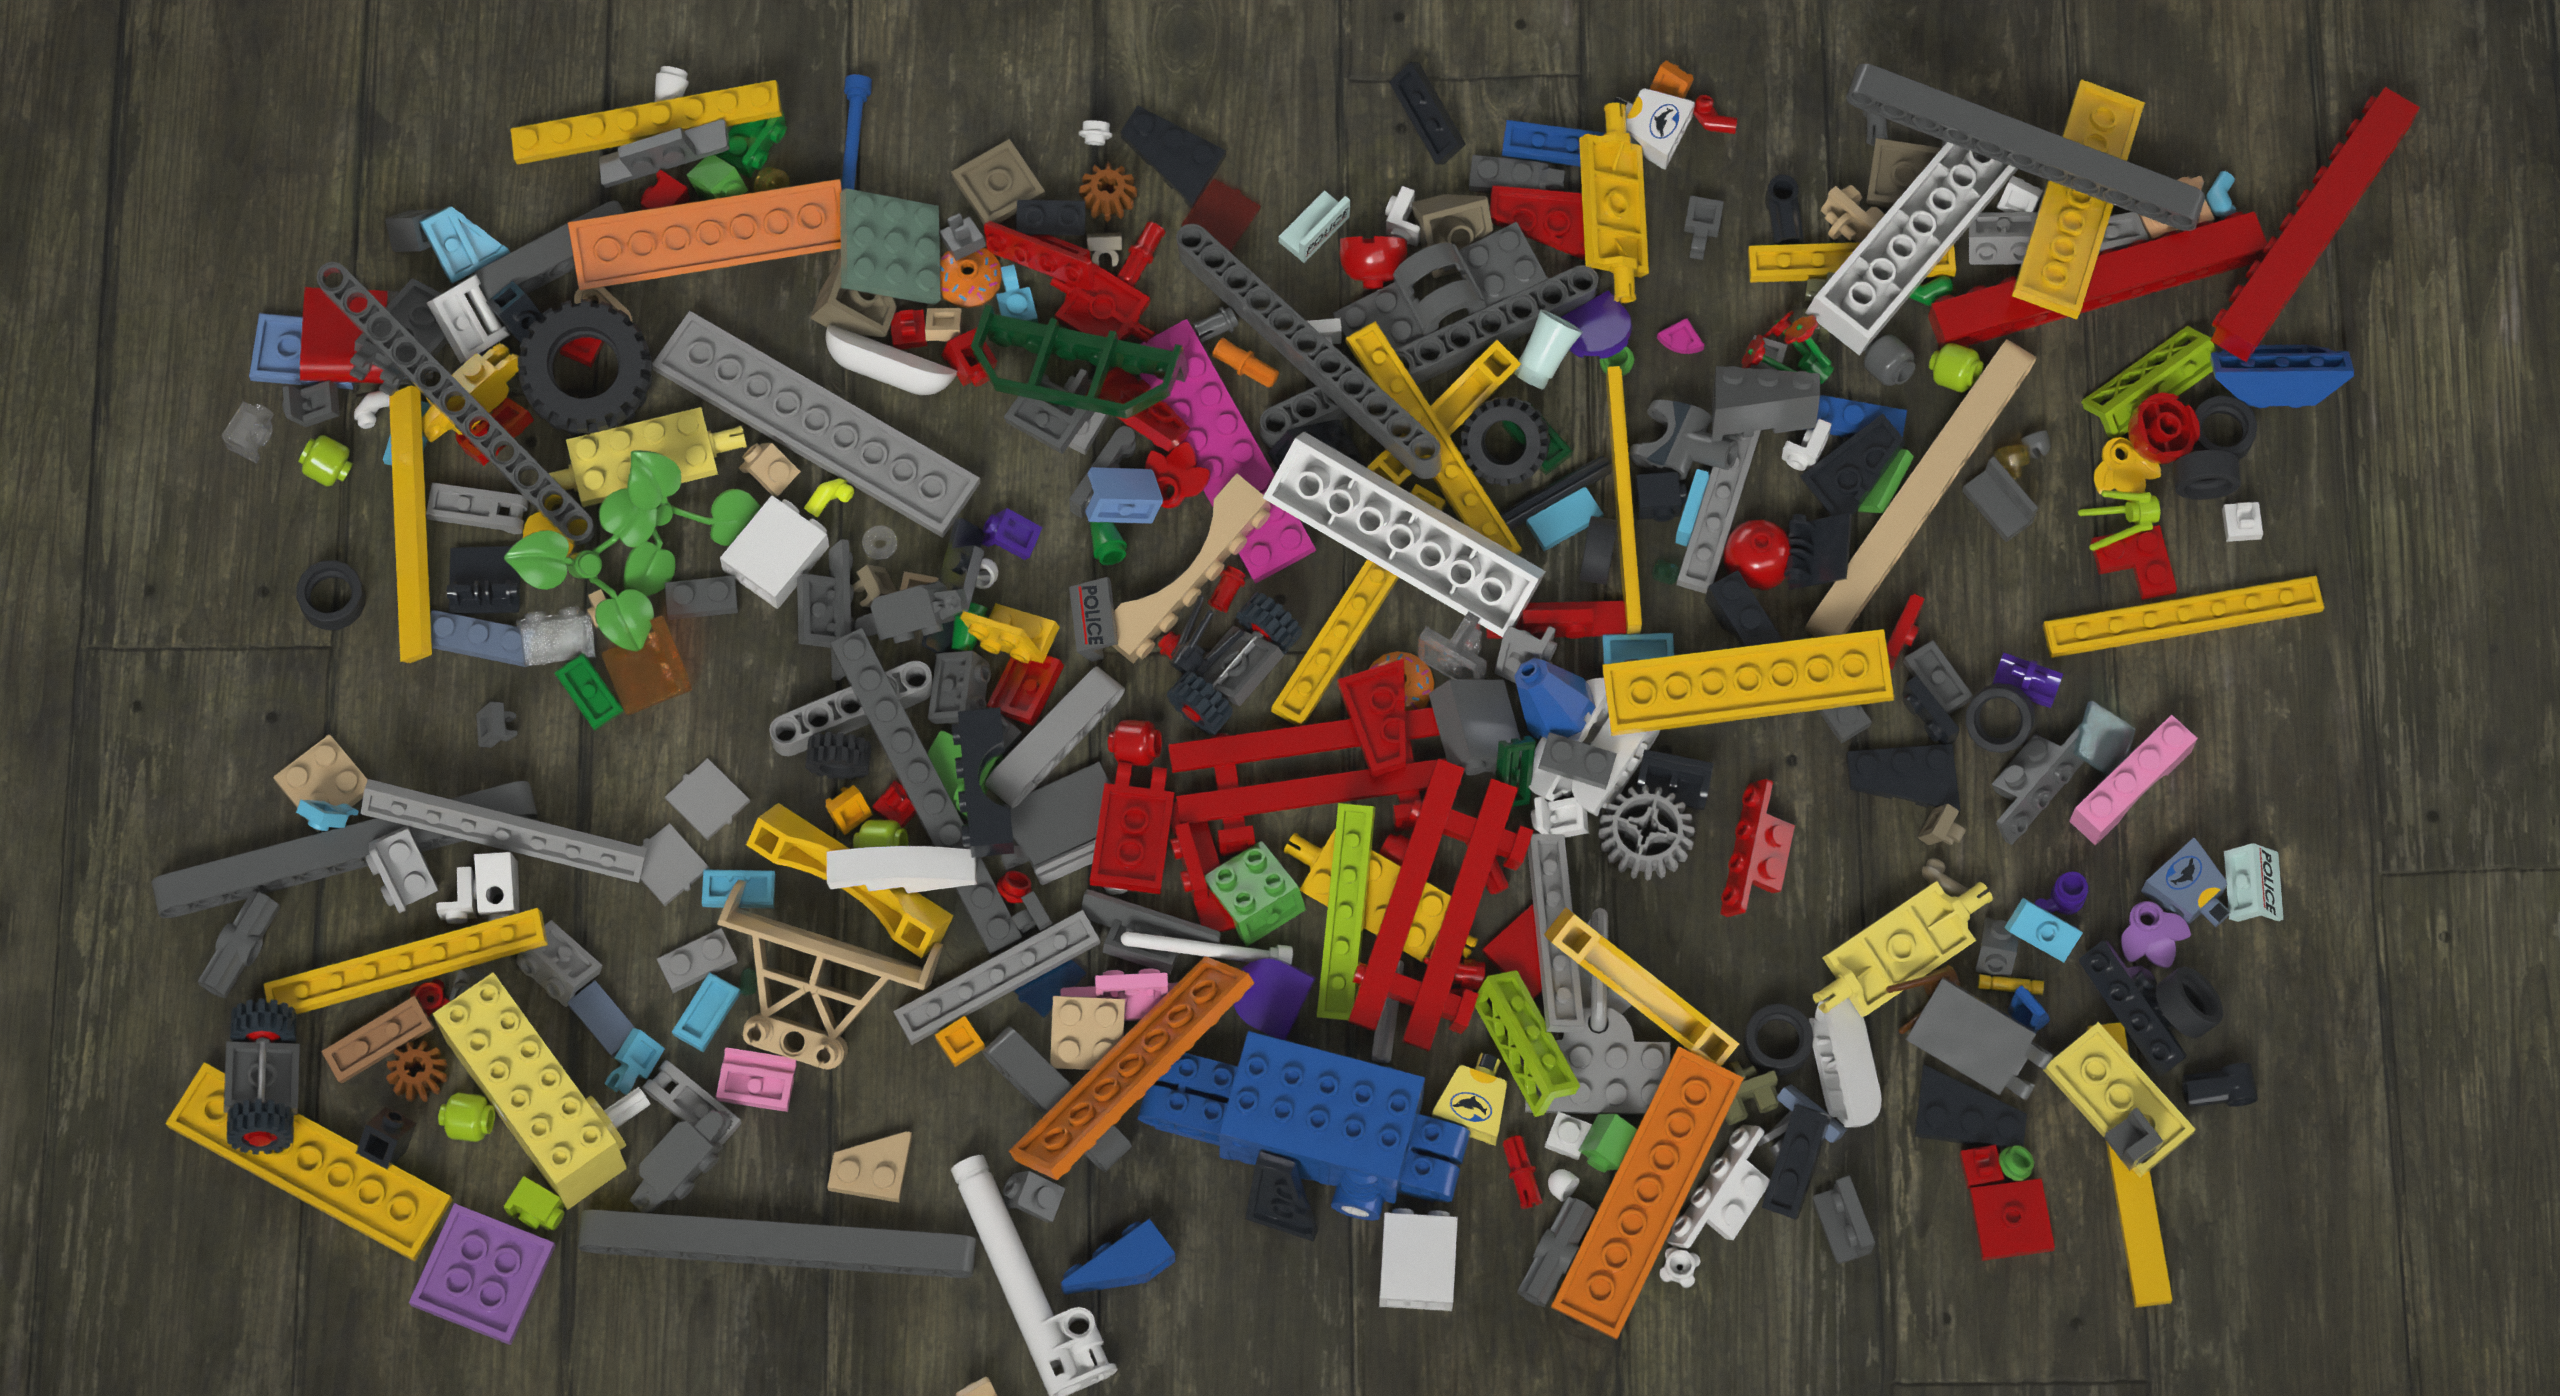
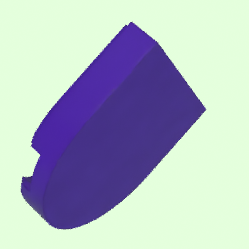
M1609 291L1604 292L1561 317L1583 332L1569 349L1573 354L1582 358L1585 355L1599 356L1600 359H1604L1619 353L1627 346L1633 327L1628 311L1619 302L1614 301V296Z
M1262 958L1255 960L1241 969L1249 973L1254 984L1244 993L1239 1001L1234 1003L1235 1010L1250 1026L1274 1038L1286 1041L1316 977L1281 959Z

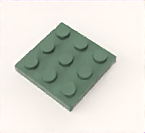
M845 188L840 193L841 288L932 305L938 303L941 300L939 206Z

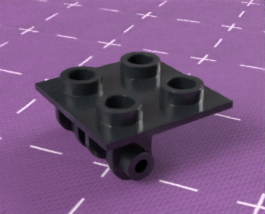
M1851 513L1806 521V516L1802 514L1793 515L1792 520L1788 523L1790 528L1789 537L1792 538L1789 540V543L1792 545V549H1789L1791 556H1788L1787 567L1784 571L1790 590L1847 579Z
M512 546L450 548V585H447L449 613H520V576L504 560L505 554Z

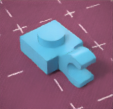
M1014 264L1001 267L1005 292L996 294L1000 314L1038 323L1030 287L1019 288Z
M302 799L296 813L309 820V826L322 831H328L329 827L335 829L345 828V826H348L346 825L348 817L350 815H358L359 812L345 803L336 806L326 801Z
M633 1028L614 1058L621 1063V1066L611 1072L606 1079L605 1085L614 1092L619 1090L627 1095L632 1089L637 1076L644 1079L648 1078L665 1048L643 1031Z

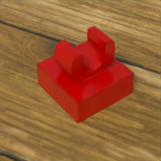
M923 309L902 310L894 313L890 324L894 348L900 350L928 346Z
M894 781L872 806L876 814L884 820L897 821L902 829L916 814L903 786L897 781Z
M1996 1145L1960 1151L1959 1156L1967 1189L2003 1182L2004 1177Z

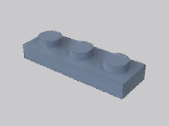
M436 610L431 611L432 648L527 667L535 639L534 630Z

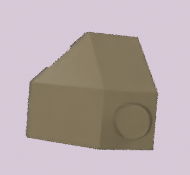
M1443 194L1412 202L1415 224L1421 228L1420 243L1422 249L1439 243L1455 244L1459 251L1489 236L1493 231L1488 198L1486 196ZM1456 266L1447 271H1444L1443 267L1432 271L1431 275L1433 278L1460 271L1457 270Z
M840 257L819 292L810 319L825 327L832 324L861 336L884 337L889 330L896 305L893 298L889 296L841 288Z

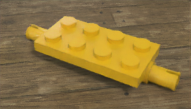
M1609 103L1604 106L1606 133L1602 136L1585 134L1579 138L1586 267L1613 273L1614 301L1619 302L1621 300V303H1629L1636 300L1634 277L1641 278L1649 274L1642 146L1632 144L1630 134L1627 133L1626 105Z
M1334 829L1326 845L1322 848L1294 833L1289 841L1299 846L1301 850L1286 844L1283 852L1310 866V872L1300 891L1328 907L1336 829ZM1371 849L1364 928L1377 935L1401 866ZM1427 881L1403 949L1404 952L1421 962H1424V958L1435 944L1451 895ZM1468 935L1466 944L1475 948L1478 939ZM1464 947L1462 956L1467 959L1472 950Z

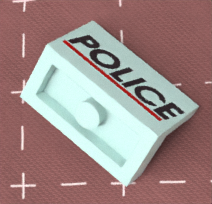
M1324 190L1279 236V243L1305 263L1350 217V199L1344 196L1338 202Z
M2254 843L2224 851L2226 881L2228 884V910L2231 912L2229 919L2239 922L2257 916H2264L2276 921L2284 920L2278 852Z

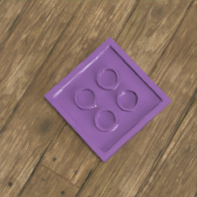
M454 1203L409 1303L415 1308L511 1345L555 1249V1244Z

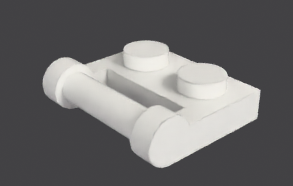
M477 275L469 277L427 302L460 363L470 359L476 352L479 354L510 335L507 328L500 325L494 312L486 303L487 300L479 287L481 282ZM466 292L490 334L487 335L464 295Z

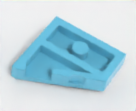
M448 206L419 221L450 283H454L510 253L507 247L500 244L452 206Z

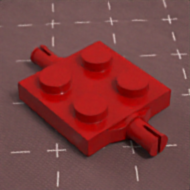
M1095 263L1092 264L1095 287L1090 291L1054 277L1052 278L1050 285L1066 294L1065 302L1055 314V319L1058 320V323L1066 328L1102 337H1108L1111 330L1115 331L1118 339L1122 341L1131 334L1146 343L1150 338L1154 337V331L1139 323L1141 315L1150 305V297Z

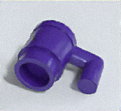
M2072 871L2062 874L2053 886L2050 898L2047 900L2037 899L2034 904L2050 913L2057 911L2064 915L2075 914L2082 909L2088 894L2087 881L2078 872Z

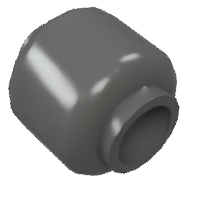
M1889 334L1880 338H1874L1865 349L1864 367L1884 385L1903 384L1911 377L1915 370V355L1912 349L1894 335Z

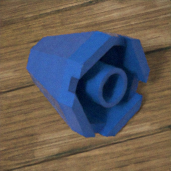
M1537 658L1530 659L1522 663L1514 675L1527 730L1534 738L1541 739V737L1547 739L1549 732L1569 738L1583 730L1586 725L1584 720L1586 714L1589 712L1592 715L1596 708L1591 688L1584 678L1547 661Z

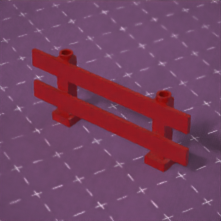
M1433 708L1405 711L1406 767L1372 777L1370 770L1366 769L1239 787L1236 764L1361 747L1350 719L1232 736L1227 733H1219L1211 736L1210 739L1168 744L1172 773L1214 767L1217 791L1176 796L1180 824L1222 819L1223 830H1218V846L1221 857L1240 854L1255 845L1253 825L1245 826L1244 816L1397 794L1398 805H1393L1395 832L1412 830L1415 824L1413 820L1408 819L1409 812L1414 800H1421L1419 791L1427 790L1437 760L1414 763L1410 740L1440 735Z
M1439 758L1436 761L1424 799L1422 801L1415 799L1409 812L1408 819L1413 820L1415 826L1368 963L1359 962L1355 970L1352 982L1358 984L1357 987L1359 989L1348 1022L1375 1032L1386 998L1412 1006L1413 1009L1402 1042L1428 1052L1440 1018L1449 1020L1448 1029L1462 1034L1469 1025L1479 994L1465 989L1458 996L1450 993V989L1495 855L1505 857L1503 866L1516 871L1524 861L1534 831L1521 825L1515 833L1504 829L1518 788L1492 778L1490 779L1477 818L1452 810L1451 808L1465 768ZM1443 834L1468 843V847L1423 980L1420 982L1396 973V969Z

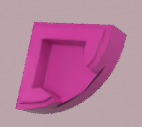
M1688 318L1657 333L1659 342L1674 352L1692 354L1704 350L1705 345Z

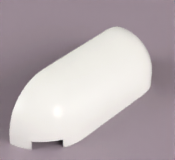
M832 324L826 330L827 348L832 358L839 365L913 394L931 395L940 392L954 380L958 372Z
M1604 678L1586 681L1590 686L1596 708L1592 715L1589 712L1584 718L1586 725L1583 730L1569 737V739L1590 745L1609 717ZM1542 737L1535 748L1532 782L1529 788L1539 797L1542 796L1549 801H1554L1562 795L1568 797L1573 793L1571 779L1538 769L1547 741L1546 738Z
M1608 717L1590 744L1591 746L1617 753L1607 788L1604 790L1571 779L1572 792L1577 802L1586 811L1595 816L1599 815L1602 807L1606 809L1608 803L1614 804L1616 795L1622 792L1641 763L1644 749H1650L1660 730L1611 736Z
M1827 997L1823 1001H1819L1818 1006L1823 1004L1829 998ZM1847 998L1828 1013H1823L1817 1006L1815 1018H1809V1022L1812 1027L1814 1037L1812 1045L1828 1113L1832 1117H1837L1844 1124V1127H1861L1876 1119L1881 1109L1882 1100L1864 1018H1861L1850 999Z

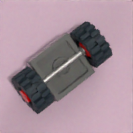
M1256 592L1236 615V618L1239 619V624L1244 626L1245 634L1212 662L1203 675L1198 672L1189 673V671H1186L1167 692L1169 702L1175 706V710L1183 714L1182 717L1191 721L1194 727L1198 726L1200 731L1207 732L1208 735H1215L1233 714L1232 707L1228 705L1229 702L1240 707L1303 634L1301 632L1302 628L1298 626L1299 623L1296 619L1291 618L1292 615L1288 611L1282 609V605L1276 604L1274 599L1271 597L1267 598L1263 593L1259 594ZM1232 626L1207 656L1240 630V628Z
M259 999L257 1003L253 1000H248L246 1005L239 1003L237 1008L234 1007L232 1009L231 1040L226 1042L224 1113H227V1143L232 1144V1148L235 1150L240 1148V1152L247 1153L249 1150H252V1154L259 1155V1151L271 1154V1150L280 1152L283 1148L287 1149L290 1147V1143H293L294 1115H297L300 1044H293L296 1042L297 1014L295 1009L288 1007V1004L285 1002L278 1005V1000L271 999L270 1003L265 1002V999Z

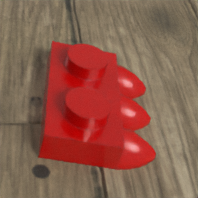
M507 397L492 410L493 414L489 413L513 438L520 435L534 421L529 411ZM481 420L475 426V430L471 429V433L478 437L484 436L488 433L490 424ZM456 433V440L464 452L485 466L489 460L463 434L459 435ZM507 445L499 447L496 451L495 456H497L499 452Z

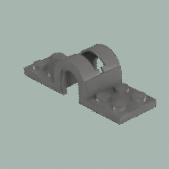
M1515 222L1459 251L1455 244L1439 243L1416 252L1397 267L1393 274L1394 283L1334 312L1333 315L1335 319L1340 318L1341 331L1345 339L1376 321L1392 348L1396 350L1439 330V322L1454 311L1467 308L1468 315L1470 316L1546 281L1548 278L1518 223ZM1455 266L1460 271L1463 280L1440 287L1421 301L1412 296L1414 294V283L1428 273L1443 267L1444 271H1447Z

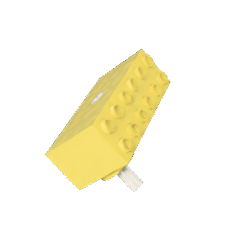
M494 972L433 1013L446 1043L490 1104L494 1106L495 1111L554 1193L561 1198L567 1210L627 1169L620 1152L621 1149L626 1147V1144L616 1128L651 1105L639 1087L606 1110H603L592 1096L585 1099Z

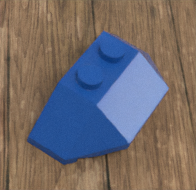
M2258 345L2247 362H2244L2225 349L2221 352H2212L2210 355L2215 378L2236 398L2246 403L2247 406L2266 408L2268 406H2289L2293 408L2316 406L2354 376V368L2348 351L2340 350L2335 352L2329 348L2312 345Z

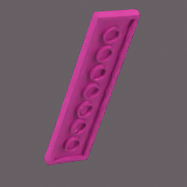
M1188 319L1150 338L1147 343H1141V345L1169 351L1174 350L1175 344L1182 345L1189 368L1185 382L1175 380L1171 395L1161 401L1166 402L1190 427L1187 438L1181 443L1189 442L1192 445L1197 458L1196 467L1207 468L1211 471L1209 482L1203 491L1212 507L1214 505V498L1236 474L1240 475L1255 489L1265 495L1275 475ZM1139 374L1141 379L1145 380L1152 388L1163 383V380L1155 375ZM1270 503L1269 519L1261 528H1253L1246 537L1247 543L1238 553L1255 584L1316 551L1301 521Z

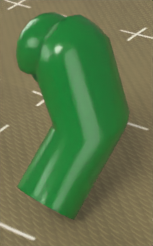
M1939 276L1925 285L1920 284L1909 298L1931 306L1938 298L1951 295L1953 281L1948 276Z

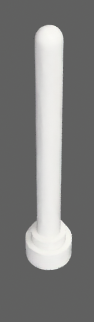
M1125 932L1121 936L1122 944L1131 947L1243 962H1253L1262 958H1277L1289 964L1292 963L1293 948L1286 945L1277 944L1276 948L1270 947L1269 950L1135 932Z

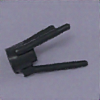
M1203 595L1198 596L1178 644L1170 654L1172 658L1169 663L1182 674L1189 671V673L1198 672L1203 675L1212 662L1245 634L1243 629L1238 630L1209 656L1203 659L1202 656L1205 651L1197 643L1214 615L1212 610L1207 611L1190 641L1188 640L1204 601Z

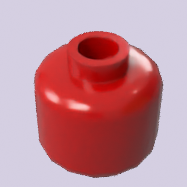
M1122 720L1117 724L1114 732L1111 731L1109 733L1108 750L1110 753H1114L1117 762L1131 763L1132 766H1148L1161 754L1162 735L1160 730H1156L1154 724L1150 721Z

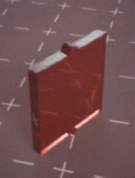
M1213 179L1182 222L1181 227L1187 224H1197L1231 252L1261 210V206L1241 195L1239 189L1233 190L1218 180Z

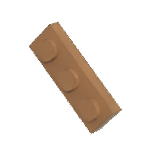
M413 996L321 1052L338 1082L344 1083L391 1055L395 1049H401L406 1046L408 1041L412 1042L435 1027L418 997Z

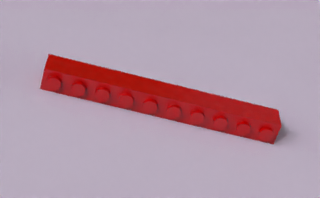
M2387 87L2382 90L2378 98L2373 95L2369 98L2361 112L2365 114L2363 119L2360 121L2356 118L2345 134L2349 138L2345 144L2339 142L2332 151L2329 160L2333 162L2328 168L2322 165L2312 181L2316 185L2314 189L2310 191L2306 188L2296 204V207L2299 208L2297 213L2294 215L2289 212L2279 228L2283 232L2279 238L2272 236L2262 254L2266 255L2262 263L2256 260L2246 275L2249 281L2245 287L2239 284L2229 299V302L2232 303L2228 311L2222 308L2212 323V326L2216 328L2211 339L2213 343L2244 362L2248 361L2412 126L2420 109L2419 106Z
M2255 211L2243 214V212L2232 213L2222 221L2198 223L2194 230L2180 233L2178 230H2173L2163 234L2156 240L2147 242V240L2142 239L2131 243L2128 248L2117 251L2115 249H2106L2099 252L2080 314L2248 266L2256 260L2262 262L2266 256L2262 252L2267 245V241ZM2017 276L2002 280L1995 286L1988 288L1986 286H1977L1970 289L1964 295L1957 297L1946 295L1938 298L1931 305L1928 319L1941 350L1947 343H1956L1966 347L2067 318L2068 316L2013 297L2012 293L2017 280Z

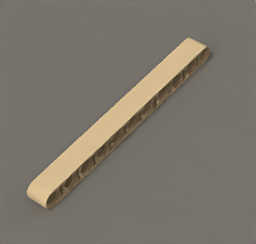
M2008 339L2002 344L1848 563L1847 579L1834 583L1809 619L1804 631L1815 638L1842 635L1848 632L2028 375L2037 359L2036 356Z

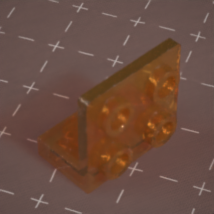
M663 615L650 620L653 632L647 634L648 636L641 650L630 651L617 646L602 653L603 661L626 715H631L692 691L688 674Z

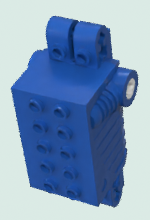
M1248 1031L1238 1067L1184 1053L1171 1066L1170 1070L1146 1091L1137 1117L1141 1122L1154 1126L1155 1129L1218 1145L1220 1148V1158L1234 1162L1238 1160L1245 1164L1255 1165L1260 1151L1267 1154L1281 1155L1288 1161L1296 1164L1300 1178L1336 1186L1331 1202L1333 1209L1353 1218L1371 1221L1380 1218L1384 1201L1395 1204L1398 1193L1430 1202H1451L1460 1174V1168L1456 1165L1463 1163L1470 1137V1131L1465 1127L1420 1115L1425 1077Z

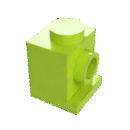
M525 1176L522 1177L504 1205L508 1216L514 1219L519 1213L518 1219L533 1229L541 1226L548 1231L549 1229L555 1230L558 1227L565 1213L562 1210L564 1205L559 1196Z

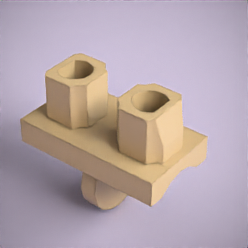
M1852 185L1842 190L1836 186L1828 193V199L1820 211L1826 215L1825 219L1832 225L1828 235L1833 240L1843 234L1849 241L1853 239L1859 243L1866 238L1885 214L1877 207H1871L1866 212L1858 205L1862 199L1861 194Z

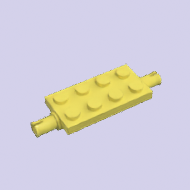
M699 407L567 439L566 443L571 460L569 468L548 474L564 490L574 488L575 492L578 491L582 507L602 503L612 492L628 488L632 451H652L668 457L679 467L681 483L717 475L718 472L714 460L717 454L742 447L746 448L747 445L742 425L712 434L711 430L707 431L702 408Z
M1936 881L1822 957L1836 980L1813 994L1815 1003L1823 1001L1827 997L1829 998L1818 1008L1823 1013H1828L1832 1008L1849 998L1861 1018L1867 1016L1902 992L1888 993L1886 991L1888 986L1924 977L1974 943L1976 940L1968 929V920L1972 913L1993 900L1990 891L1977 898L1980 893L1988 889L1986 885L1978 882L1959 897H1951L1943 891Z

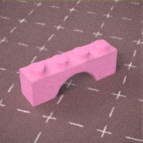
M2171 715L2074 809L2069 822L2096 845L2121 821L2133 804L2155 782L2171 773L2192 752L2198 738Z

